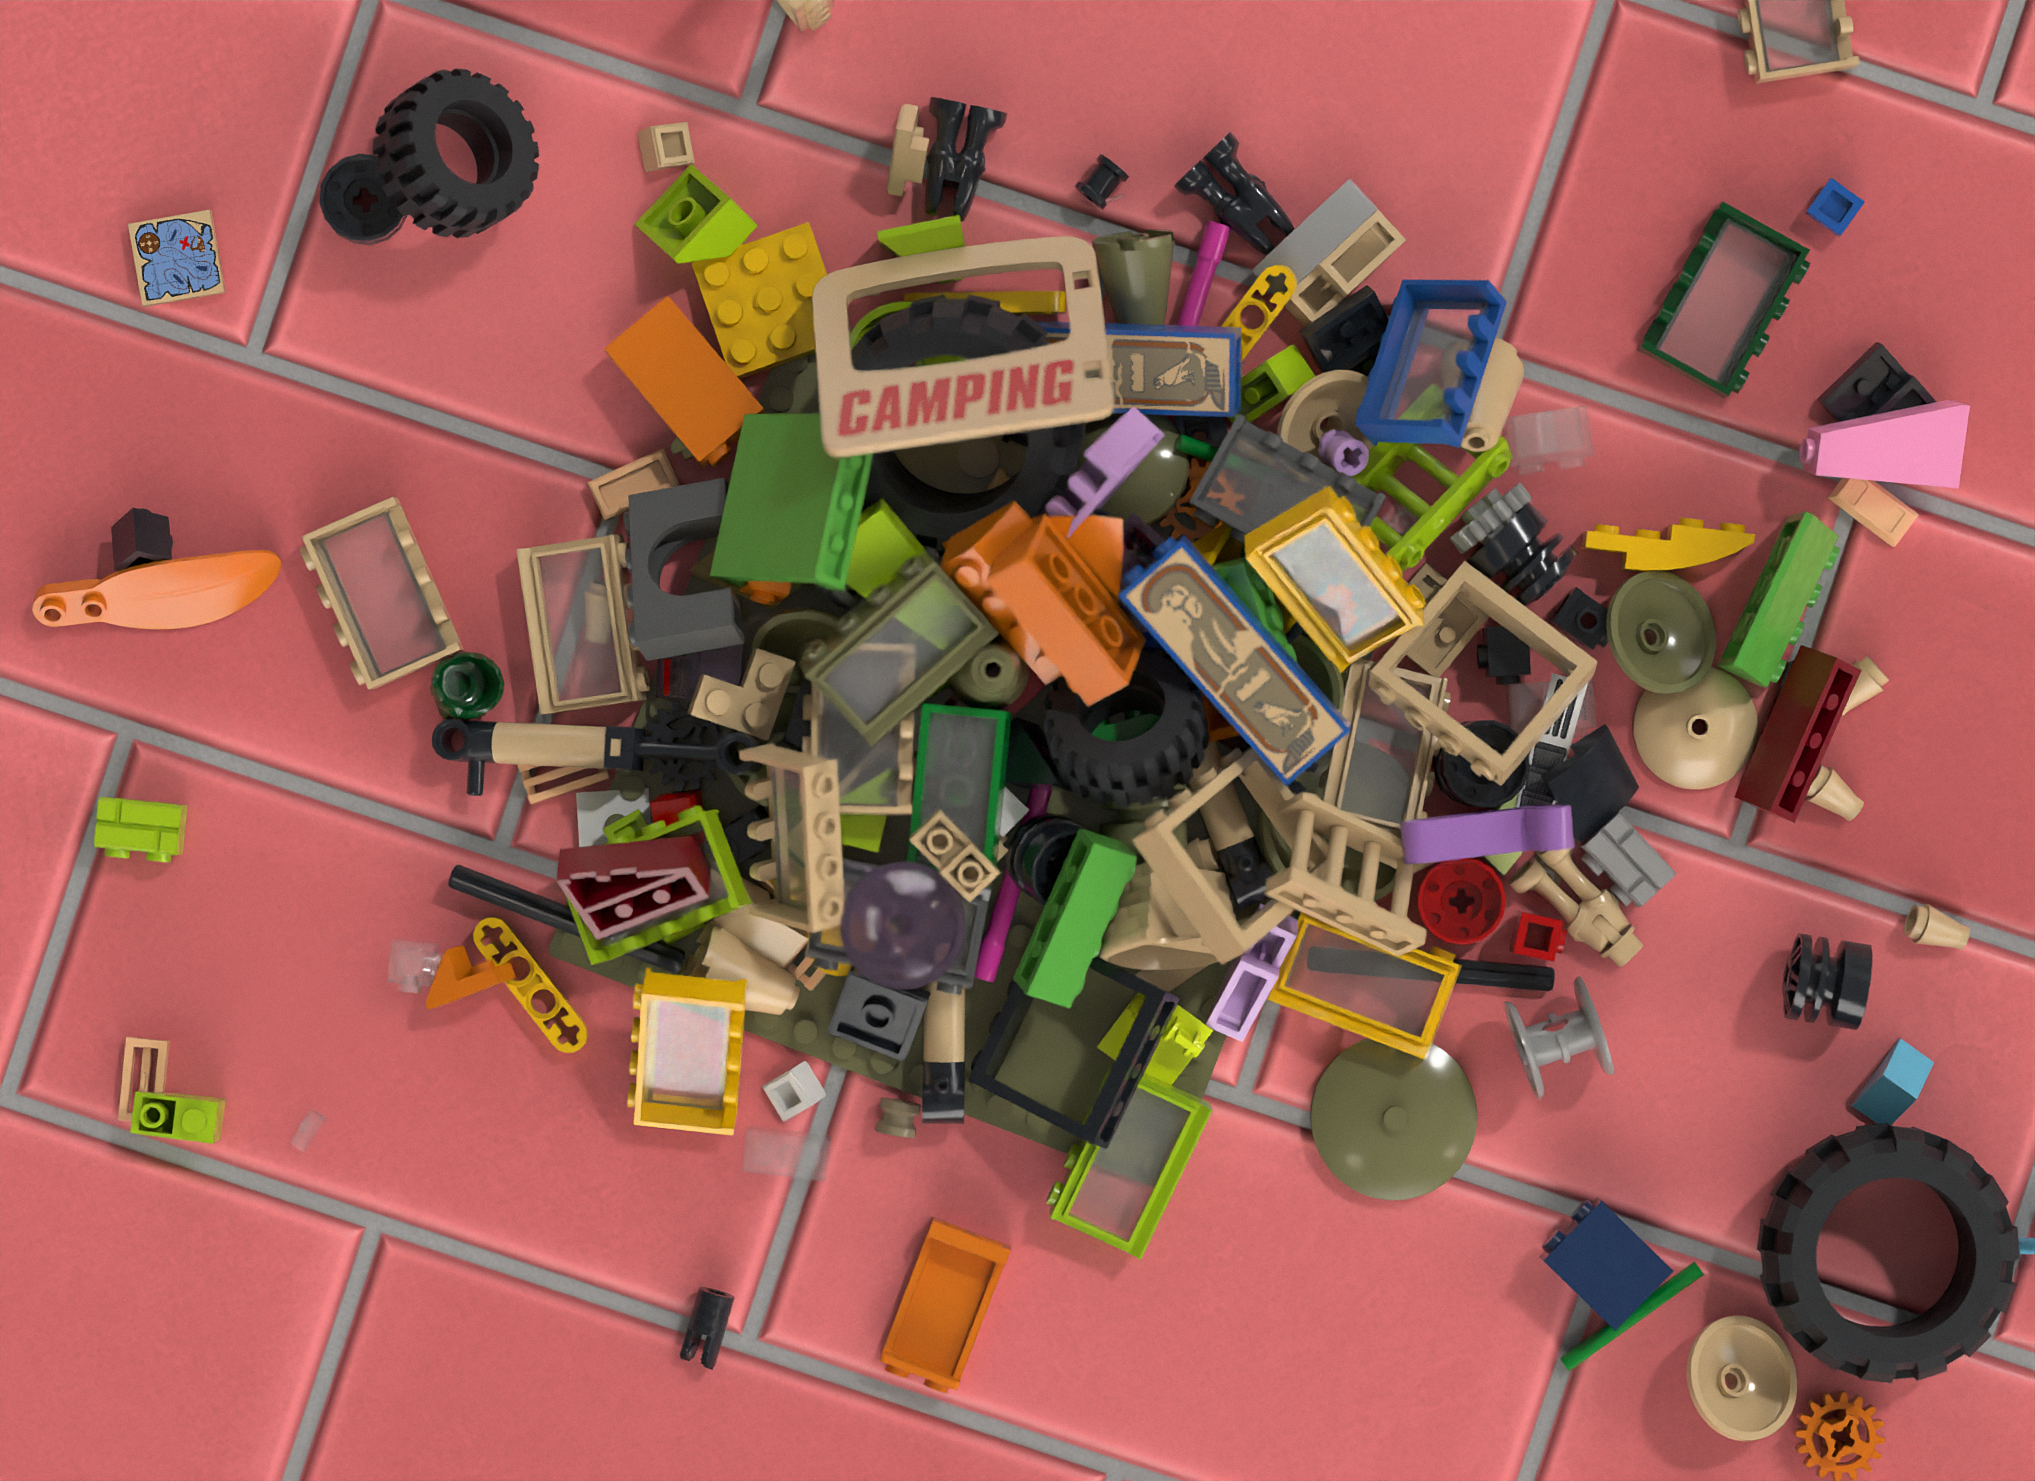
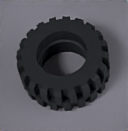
M455 68L452 71L444 69L434 72L399 94L384 108V115L379 117L375 127V132L379 136L373 139V154L378 155L379 159L374 165L377 176L383 177L385 185L382 188L387 197L392 195L398 203L395 208L404 217L408 214L413 217V224L423 230L432 227V233L442 237L452 235L456 238H464L474 233L479 234L513 214L522 207V202L530 197L534 189V183L532 182L537 179L539 172V163L534 162V159L539 157L538 142H533L532 134L535 133L531 120L526 121L521 112L525 109L518 100L513 102L507 96L509 91L501 84L492 85L490 83L491 78L478 72L471 76V71ZM436 124L451 128L469 145L477 166L476 184L458 177L445 164L436 144Z
M1144 645L1128 685L1089 706L1079 694L1074 693L1069 688L1064 676L1056 679L1052 685L1054 691H1050L1047 694L1044 703L1043 726L1054 767L1057 768L1058 776L1064 784L1071 786L1072 791L1082 798H1087L1091 795L1093 803L1107 806L1108 802H1114L1118 808H1130V803L1140 802L1141 806L1153 803L1152 798L1160 795L1164 799L1175 792L1177 784L1185 785L1193 777L1192 768L1197 770L1205 758L1204 750L1208 747L1209 733L1200 689L1174 659L1171 660V655L1156 648L1154 652H1151L1149 647ZM1140 710L1161 717L1153 728L1134 739L1108 741L1092 735L1095 728L1101 722L1120 712Z

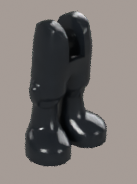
M930 97L929 112L937 120V138L926 157L929 167L925 192V213L937 216L940 203L943 200V188L958 190L957 197L954 200L953 216L959 215L960 221L963 222L972 206L980 176L986 170L983 150L987 138L992 131L1004 126L1007 113L970 105L964 147L960 153H957L956 141L967 104Z
M1230 131L1203 159L1233 186L1236 195L1233 196L1227 193L1201 160L1174 187L1185 196L1197 194L1213 206L1214 213L1221 224L1229 226L1249 245L1267 256L1275 247L1256 225L1266 217L1272 226L1277 228L1286 237L1295 228L1286 212L1267 190L1265 182L1257 176L1247 173L1237 159L1239 142Z

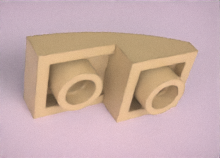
M940 808L909 837V840L939 869L940 874L969 902L1000 874V871Z

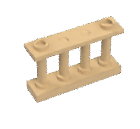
M1302 792L1278 805L1277 813L1296 821L1290 868L1267 879L1265 895L1398 957L1424 945L1426 929L1410 922V919L1407 918L1413 873L1435 862L1404 864L1401 838L1322 801L1315 794ZM1312 830L1330 837L1324 881L1310 875L1307 871ZM1346 845L1363 853L1357 897L1344 891L1340 886ZM1379 861L1396 869L1391 912L1378 907L1374 902Z

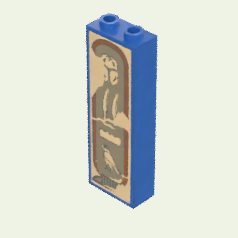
M1035 321L1048 332L1045 338L1050 344L1065 341L1070 336V322ZM1105 323L1115 403L1111 413H1127L1134 406L1142 414L1235 417L1241 410V327ZM1099 368L1085 370L1086 381L1100 379Z
M1184 535L1176 542L1170 536L1152 552L1156 558L1144 569L1139 564L1136 565L1120 580L1124 587L1120 589L1118 596L1287 786L1351 731V724Z

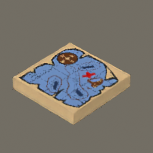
M211 210L128 224L143 307L226 293Z

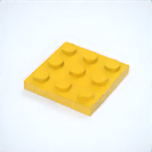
M809 222L741 245L730 256L691 263L725 362L738 379L816 353L812 296L814 287L820 279L828 274Z

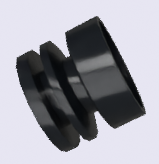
M358 153L342 158L328 170L321 183L319 203L324 219L339 236L354 244L373 245L386 241L402 228L407 216L404 217L395 208L398 203L392 195L387 197L382 188L385 182L382 176H377L374 165L379 160L377 155ZM362 190H368L371 196L378 198L377 203L371 204L370 211L364 212L360 205L354 204L355 199L361 198Z
M1527 502L1515 512L1517 515L1486 545L1482 544L1466 560L1488 579L1502 571L1507 577L1500 585V588L1508 593L1516 586L1520 592L1514 598L1524 606L1539 600L1566 574L1571 561L1578 554L1572 545H1569L1557 556L1551 552L1564 538L1560 533L1553 535L1544 542L1538 538V535L1548 521L1530 502Z
M1495 720L1464 721L1460 723L1501 756L1519 737V734L1510 726ZM1441 747L1438 755L1432 758L1433 772L1435 773V780L1440 790L1452 801L1468 807H1497L1512 800L1525 786L1530 772L1529 753L1502 786L1494 780L1490 781L1483 774L1479 777L1474 771H1470L1469 767L1472 764L1460 754L1453 756Z
M1045 813L1026 821L1017 829L1010 840L1006 857L1009 876L1015 885L1045 906L1079 829H1086L1061 814Z
M1798 933L1791 953L1787 958L1783 974L1784 1018L1798 1020L1804 1006L1805 1021L1814 1023L1819 1015L1821 1006H1826V1018L1829 1026L1858 1030L1865 1013L1871 983L1873 957L1871 945L1841 940L1834 957H1830L1828 938L1819 936L1812 952L1811 935Z

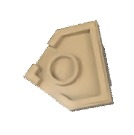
M910 104L901 106L888 177V194L903 196L906 181L920 184L922 182L929 138L923 137L924 128L917 127L920 114L919 106Z

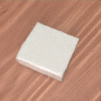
M806 1061L801 1062L762 1086L783 1122L826 1096L823 1087Z

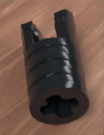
M699 1287L679 1356L681 1359L690 1361L694 1358L702 1334L706 1335L703 1354L700 1360L703 1367L713 1370L735 1297L733 1295L713 1288Z

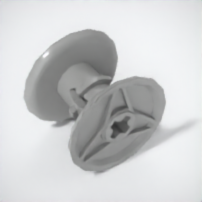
M1580 976L1574 980V992L1579 1009L1557 1017L1555 1013L1547 1014L1548 1020L1525 1027L1516 1006L1511 1002H1504L1507 1019L1521 1062L1538 1100L1544 1096V1085L1539 1070L1540 1066L1560 1059L1564 1063L1571 1062L1570 1056L1593 1049L1602 1070L1607 1074L1614 1075L1610 1051L1599 1017L1587 987ZM1561 1023L1566 1024L1563 1029L1554 1032L1544 1030Z

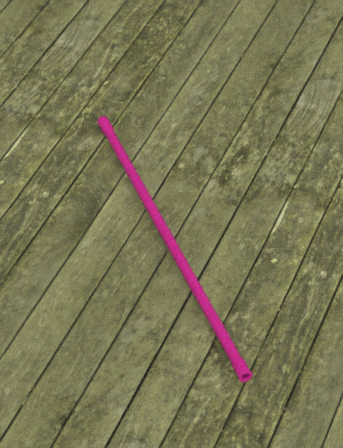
M1207 221L1196 256L1197 262L1177 325H1199L1216 268L1223 256L1231 230L1230 227L1213 221ZM1123 529V536H1128L1132 539L1127 533L1129 529ZM1123 541V564H1124V561H1125V558H1126V555H1127V551H1128V548H1129V547L1124 543V541ZM1031 789L1026 804L1029 811L1022 817L1020 826L1030 818L1046 813L1052 790ZM1006 867L985 937L980 943L974 977L992 983L995 982L1005 950V940L1021 892L1009 876L1008 867Z

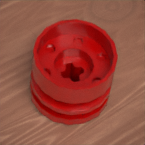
M1471 858L1446 860L1439 863L1426 875L1420 885L1418 897L1421 919L1429 931L1446 943L1458 945L1479 942L1495 931L1504 916L1506 903L1505 892L1499 877L1491 867L1477 859ZM1460 889L1465 890V895L1473 897L1474 900L1473 905L1466 907V913L1464 914L1458 913L1457 907L1450 906L1449 898L1456 897L1457 890Z

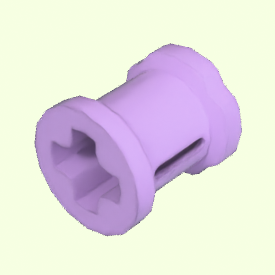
M1333 429L1325 433L1320 439L1318 454L1321 460L1330 466L1333 465L1338 472L1352 476L1360 473L1367 465L1369 454L1366 445L1360 440L1352 438L1346 431Z

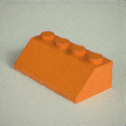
M1013 501L952 536L948 542L940 567L1045 684H1048L1063 676L1062 673L1043 656L1040 646L1027 631L1020 628L1014 614L1002 600L993 595L986 581L995 558L1033 523L1021 507Z
M1045 514L1039 516L995 558L986 581L993 595L1002 600L1014 614L1020 628L1027 631L1040 646L1043 656L1053 663L1066 678L1069 688L1074 693L1079 694L1089 706L1128 685L1146 639Z

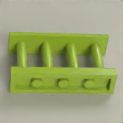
M1433 384L1399 420L1445 419L1446 421L1449 406L1444 401V391ZM1501 435L1495 446L1486 451L1475 452L1463 448L1476 460L1460 477L1422 448V443L1378 442L1377 445H1374L1368 451L1369 459L1367 465L1360 473L1351 477L1356 479L1357 483L1373 492L1384 490L1419 518L1403 537L1377 516L1370 526L1376 537L1390 548L1386 556L1392 555L1395 558L1402 573L1407 568L1417 565L1422 559L1425 549L1493 478L1500 477L1507 470L1513 456L1506 439ZM1412 460L1448 489L1432 506H1429L1393 477V473L1405 461ZM1352 503L1356 513V520L1360 524L1367 510Z

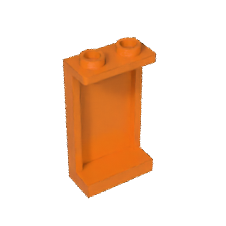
M669 296L665 297L604 348L608 357L627 376L696 458L702 468H705L710 463L713 467L717 466L732 453L730 446L740 438L745 414H766L760 403Z
M933 1217L880 1355L879 1361L886 1363L885 1370L903 1378H908L910 1373L925 1378L923 1385L942 1393H947L948 1388L958 1390L961 1377L1000 1275L1011 1252V1246Z

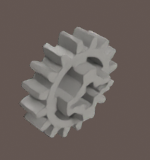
M1521 482L1503 496L1494 488L1461 515L1466 525L1449 539L1461 554L1479 541L1486 545L1517 515L1515 512L1533 497Z

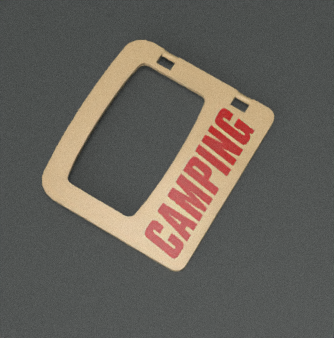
M1073 236L1035 238L914 254L837 270L820 279L814 287L812 300L822 437L825 450L829 455L844 457L1100 419L1109 415L1114 409L1115 403L1096 254L1093 247L1083 239ZM1042 269H1058L1064 273L1071 330L1070 336L1065 341L998 356L923 367L879 371H856L852 367L848 305L854 299H860L869 295L879 296L881 292L915 285L987 274ZM1088 278L1089 288H1074V280ZM1099 368L1100 379L1086 381L1085 370Z

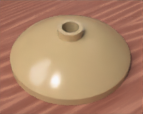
M1334 370L1310 379L1292 395L1280 417L1277 436L1303 453L1308 452L1317 457L1321 463L1335 471L1337 470L1334 466L1326 464L1318 454L1320 439L1328 431L1333 429L1344 430L1352 438L1358 439L1365 444L1369 451L1374 445L1355 425L1357 409L1362 403L1368 385V377L1355 371ZM1328 417L1327 424L1320 428L1321 422ZM1284 465L1286 470L1296 480L1325 488Z
M1710 667L1699 683L1682 692L1660 694L1645 689L1635 708L1633 737L1642 761L1657 777L1677 787L1705 789L1726 782L1745 766L1753 753L1757 741L1758 719L1751 697L1735 678L1714 667ZM1696 719H1702L1706 724V730L1701 735H1696L1692 731V723Z
M1728 1316L1707 1325L1694 1340L1687 1360V1384L1694 1406L1704 1421L1721 1435L1738 1441L1762 1439L1779 1430L1789 1418L1797 1395L1795 1365L1787 1346L1780 1336L1768 1325L1755 1318ZM1725 1377L1728 1380L1729 1387L1725 1384Z

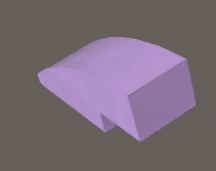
M1259 904L1255 913H1257L1265 905ZM1287 916L1245 953L1232 959L1206 1018L1205 1024L1208 1027L1243 1042L1278 979L1279 968L1297 937V919Z

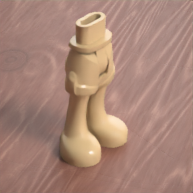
M1571 848L1537 851L1536 854L1555 870L1578 895L1581 903L1577 904L1553 882L1535 858L1527 860L1514 874L1509 882L1511 887L1518 893L1532 890L1540 894L1567 921L1565 929L1575 941L1586 943L1588 946L1599 951V955L1603 958L1609 956L1620 968L1624 966L1641 950L1644 944L1632 933L1635 928L1632 924L1628 923L1627 918L1621 911L1619 899L1607 888L1600 891L1580 872L1569 854Z

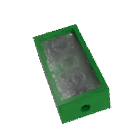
M922 704L910 836L940 808L997 868L1012 712ZM909 840L906 872L942 875L939 869Z

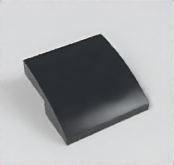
M1366 285L1299 332L1322 373L1334 370H1350L1368 377L1371 369L1374 367L1380 349V340L1389 320L1375 291Z
M1878 342L1870 347L1817 399L1837 422L1936 402L1913 375L1908 374L1884 345Z
M1605 724L1570 746L1574 753L1572 757L1541 775L1555 804L1571 805L1573 835L1579 843L1612 819L1628 803L1639 788L1617 743Z

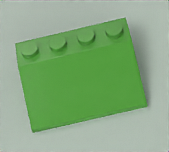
M1805 511L1787 517L1717 667L1762 688L1768 687L1770 681L1777 683L1787 662L1781 659L1788 643L1794 646L1804 628V623L1799 621L1806 606L1810 608L1814 606L1822 590V585L1817 583L1824 568L1827 570L1832 568L1840 551V548L1835 546L1839 536L1814 515Z

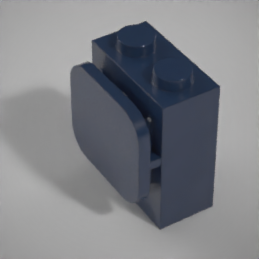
M1597 1197L1592 1203L1588 1199L1575 1209L1570 1216L1574 1222L1563 1233L1557 1229L1545 1240L1541 1246L1545 1252L1540 1258L1616 1331L1669 1277L1673 1270Z

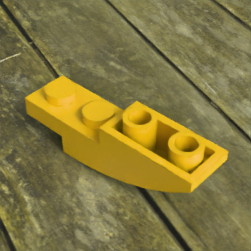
M1681 517L1679 518L1678 525L1671 524L1667 526L1666 540L1660 539L1661 532L1636 529L1635 536L1620 535L1618 526L1595 524L1594 531L1583 532L1581 549L1622 553L1620 570L1642 572L1653 570L1668 571L1708 563L1736 553L1754 543L1755 534L1745 533V525L1720 523V530L1703 528L1704 520Z

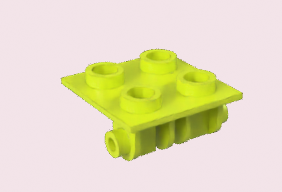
M1140 993L1135 995L1097 1045L1098 1049L1115 1061L1145 1001L1146 996ZM1177 1004L1144 1073L1172 1085L1193 1057L1196 1058L1205 1047L1204 1042L1213 1032V1029Z

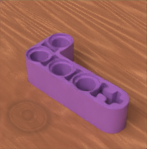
M1532 805L1400 821L1404 864L1429 863L1520 851H1552L1575 847L1571 805Z

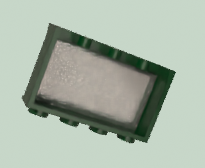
M1722 201L1712 213L1637 351L1648 355L1720 395L1722 398L1728 397L1731 391L1738 394L1750 374L1744 368L1751 355L1758 358L1770 338V335L1764 333L1772 318L1779 321L1790 302V299L1785 297L1787 290L1792 282L1799 285L1810 266V262L1805 260L1810 249Z

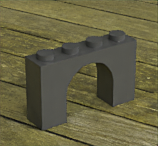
M725 478L628 495L629 511L624 512V526L627 535L630 537L631 548L625 550L627 568L632 573V585L627 586V598L630 608L634 613V621L629 622L628 630L631 644L633 647L638 646L647 661L744 644L742 606L731 588L686 596L672 595L660 589L662 569L666 561L676 550L694 541L718 537L729 484Z

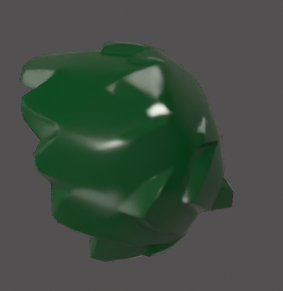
M461 652L436 665L431 677L430 691L431 695L434 696L439 714L444 719L469 720L484 716L487 712L494 709L503 696L505 683L499 667L493 660L481 653Z

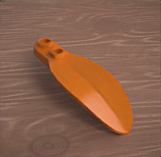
M245 550L142 564L117 571L102 580L86 579L46 584L36 591L32 611L39 622L52 627L103 621L118 626L139 629H177L199 626L235 613L261 596L279 575L281 560L278 554L273 551Z

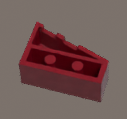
M692 836L560 849L556 881L598 940L708 898L711 864Z

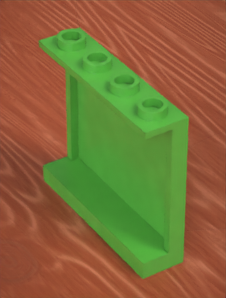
M745 414L710 576L738 587H744L745 581L816 583L831 590H844L873 452L844 457L829 455L823 443L821 414Z

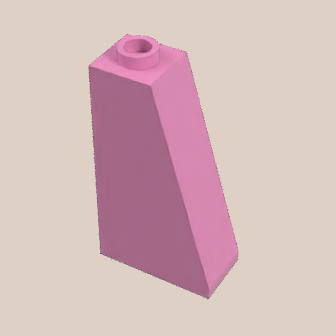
M1945 400L1808 428L1807 439H1803L1800 446V461L1803 463L1802 470L1819 476L1959 488L1970 405L1955 400Z

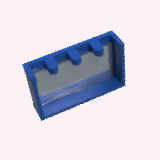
M1402 279L1398 294L1393 300L1392 312L1386 330L1380 340V349L1374 367L1368 376V385L1362 403L1359 405L1356 413L1355 425L1373 445H1377L1378 442L1448 444L1460 448L1507 303L1489 280Z

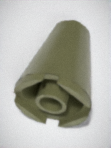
M1149 229L1145 230L1146 234H1132V231L1100 236L1092 241L1097 266L1117 323L1165 325L1175 243L1172 230Z
M999 633L947 680L955 696L967 706L976 709L999 710L1012 704L1023 693L1028 683L1030 667ZM995 662L1000 666V673L996 678L986 676L984 669L987 663Z

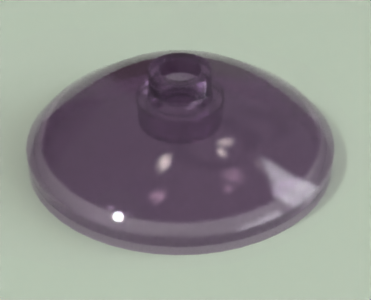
M912 862L888 863L873 869L863 876L846 898L840 923L844 949L856 969L869 980L893 989L918 988L941 977L957 959L963 946L966 932L963 904L952 884L936 870ZM898 916L902 920V927L899 931L894 932L890 928V922L892 918Z

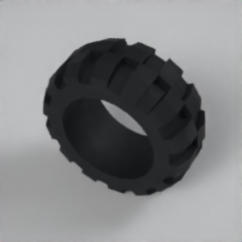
M943 294L913 301L910 306L894 314L890 312L860 338L851 350L852 367L856 371L903 369L913 362L933 356L950 355L974 360L1050 345V342L1045 338L1048 332L1024 313L1021 317H1018L1000 308V301L970 294L966 299H946ZM1085 421L1028 429V449L1022 469L1005 483L977 493H952L934 488L910 473L900 462L893 449L873 452L861 513L883 498L921 545L937 548L939 556H944L946 551L942 545L943 542L950 540L952 536L1013 501L1021 507L1029 518H1037L1043 514L1048 516L1049 513L1046 510L1047 503L1055 496L1063 497L1069 486L1068 480L1075 473L1080 463L1078 459L1082 441L1085 438Z
M1888 1123L1856 1126L1854 1131L1839 1136L1831 1134L1805 1150L1807 1155L1791 1171L1785 1170L1770 1193L1773 1196V1200L1766 1219L1760 1220L1757 1250L1761 1252L1763 1271L1759 1276L1768 1303L1783 1323V1328L1811 1355L1831 1368L1850 1373L1861 1380L1892 1383L1894 1379L1913 1377L1919 1381L1946 1372L1947 1365L1964 1354L1968 1357L1973 1355L1992 1336L1988 1330L1999 1313H2007L2017 1286L2016 1283L2012 1282L2014 1262L2020 1259L2018 1229L2011 1223L2006 1208L2009 1201L1993 1175L1988 1174L1974 1160V1156L1951 1141L1913 1126L1908 1128L1892 1126ZM1884 1178H1909L1922 1181L1932 1188L1943 1200L1951 1213L1956 1227L1958 1259L1949 1286L1931 1308L1918 1317L1904 1323L1891 1326H1868L1843 1318L1827 1299L1820 1284L1816 1265L1817 1243L1829 1213L1848 1193L1868 1182Z

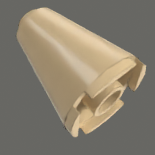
M1495 338L1461 443L1463 448L1475 452L1491 449L1497 443L1524 377L1523 360L1521 362L1517 356V350L1513 345L1499 338ZM1459 340L1444 352L1441 363L1444 389L1447 387H1457L1462 371L1456 365V354L1458 351H1469L1471 342L1460 345Z
M710 920L700 932L696 942L701 944L696 950L695 955H689L682 976L728 981L746 978L745 1010L781 1015L785 1009L792 1010L800 993V987L795 985L796 977L749 947L716 922Z

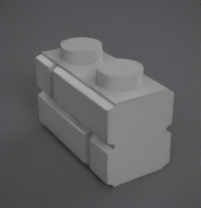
M1619 812L1580 845L1586 853L1581 860L1595 875L1599 876L1604 872L1614 882V885L1609 889L1626 907L1631 902L1636 907H1642L1676 875V872Z

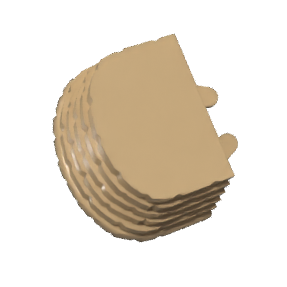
M1148 862L1136 865L1132 879L1126 883L1119 898L1118 911L1115 917L1109 921L1104 931V943L1101 945L1100 957L1114 966L1158 971L1199 968L1219 962ZM1198 869L1236 921V914L1233 913L1232 900H1230L1229 887L1226 886L1225 873Z

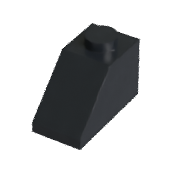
M1018 717L1013 719L1010 726L1005 783L1007 782L1022 788L1073 792L1072 787L1064 784L1058 776L1047 738L1040 726Z

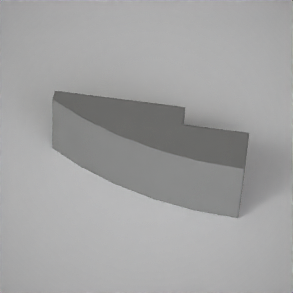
M1348 179L1252 271L1259 277L1270 266L1276 264L1285 265L1295 273L1298 285L1330 253L1374 214L1378 208L1351 179ZM1283 273L1276 277L1270 274L1267 278L1271 283L1269 289L1273 294L1279 290L1286 293L1288 287L1284 284L1287 277Z

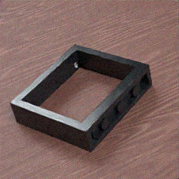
M1097 956L1092 958L1088 968L1146 996L1084 1125L995 1079L1034 997L1026 995L1012 979L1007 989L1008 998L1003 1009L994 1016L990 1023L989 1038L984 1048L978 1051L972 1061V1073L968 1081L1092 1145L1108 1149L1180 997L1118 966L1107 963L1102 958Z

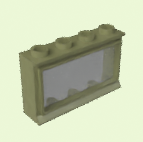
M927 551L923 552L920 556L914 555L907 559L899 568L898 576L887 585L883 583L877 586L868 595L867 603L856 613L849 612L844 615L835 625L836 631L824 641L818 640L809 646L803 654L804 659L798 663L804 674L871 746L999 634L988 619Z

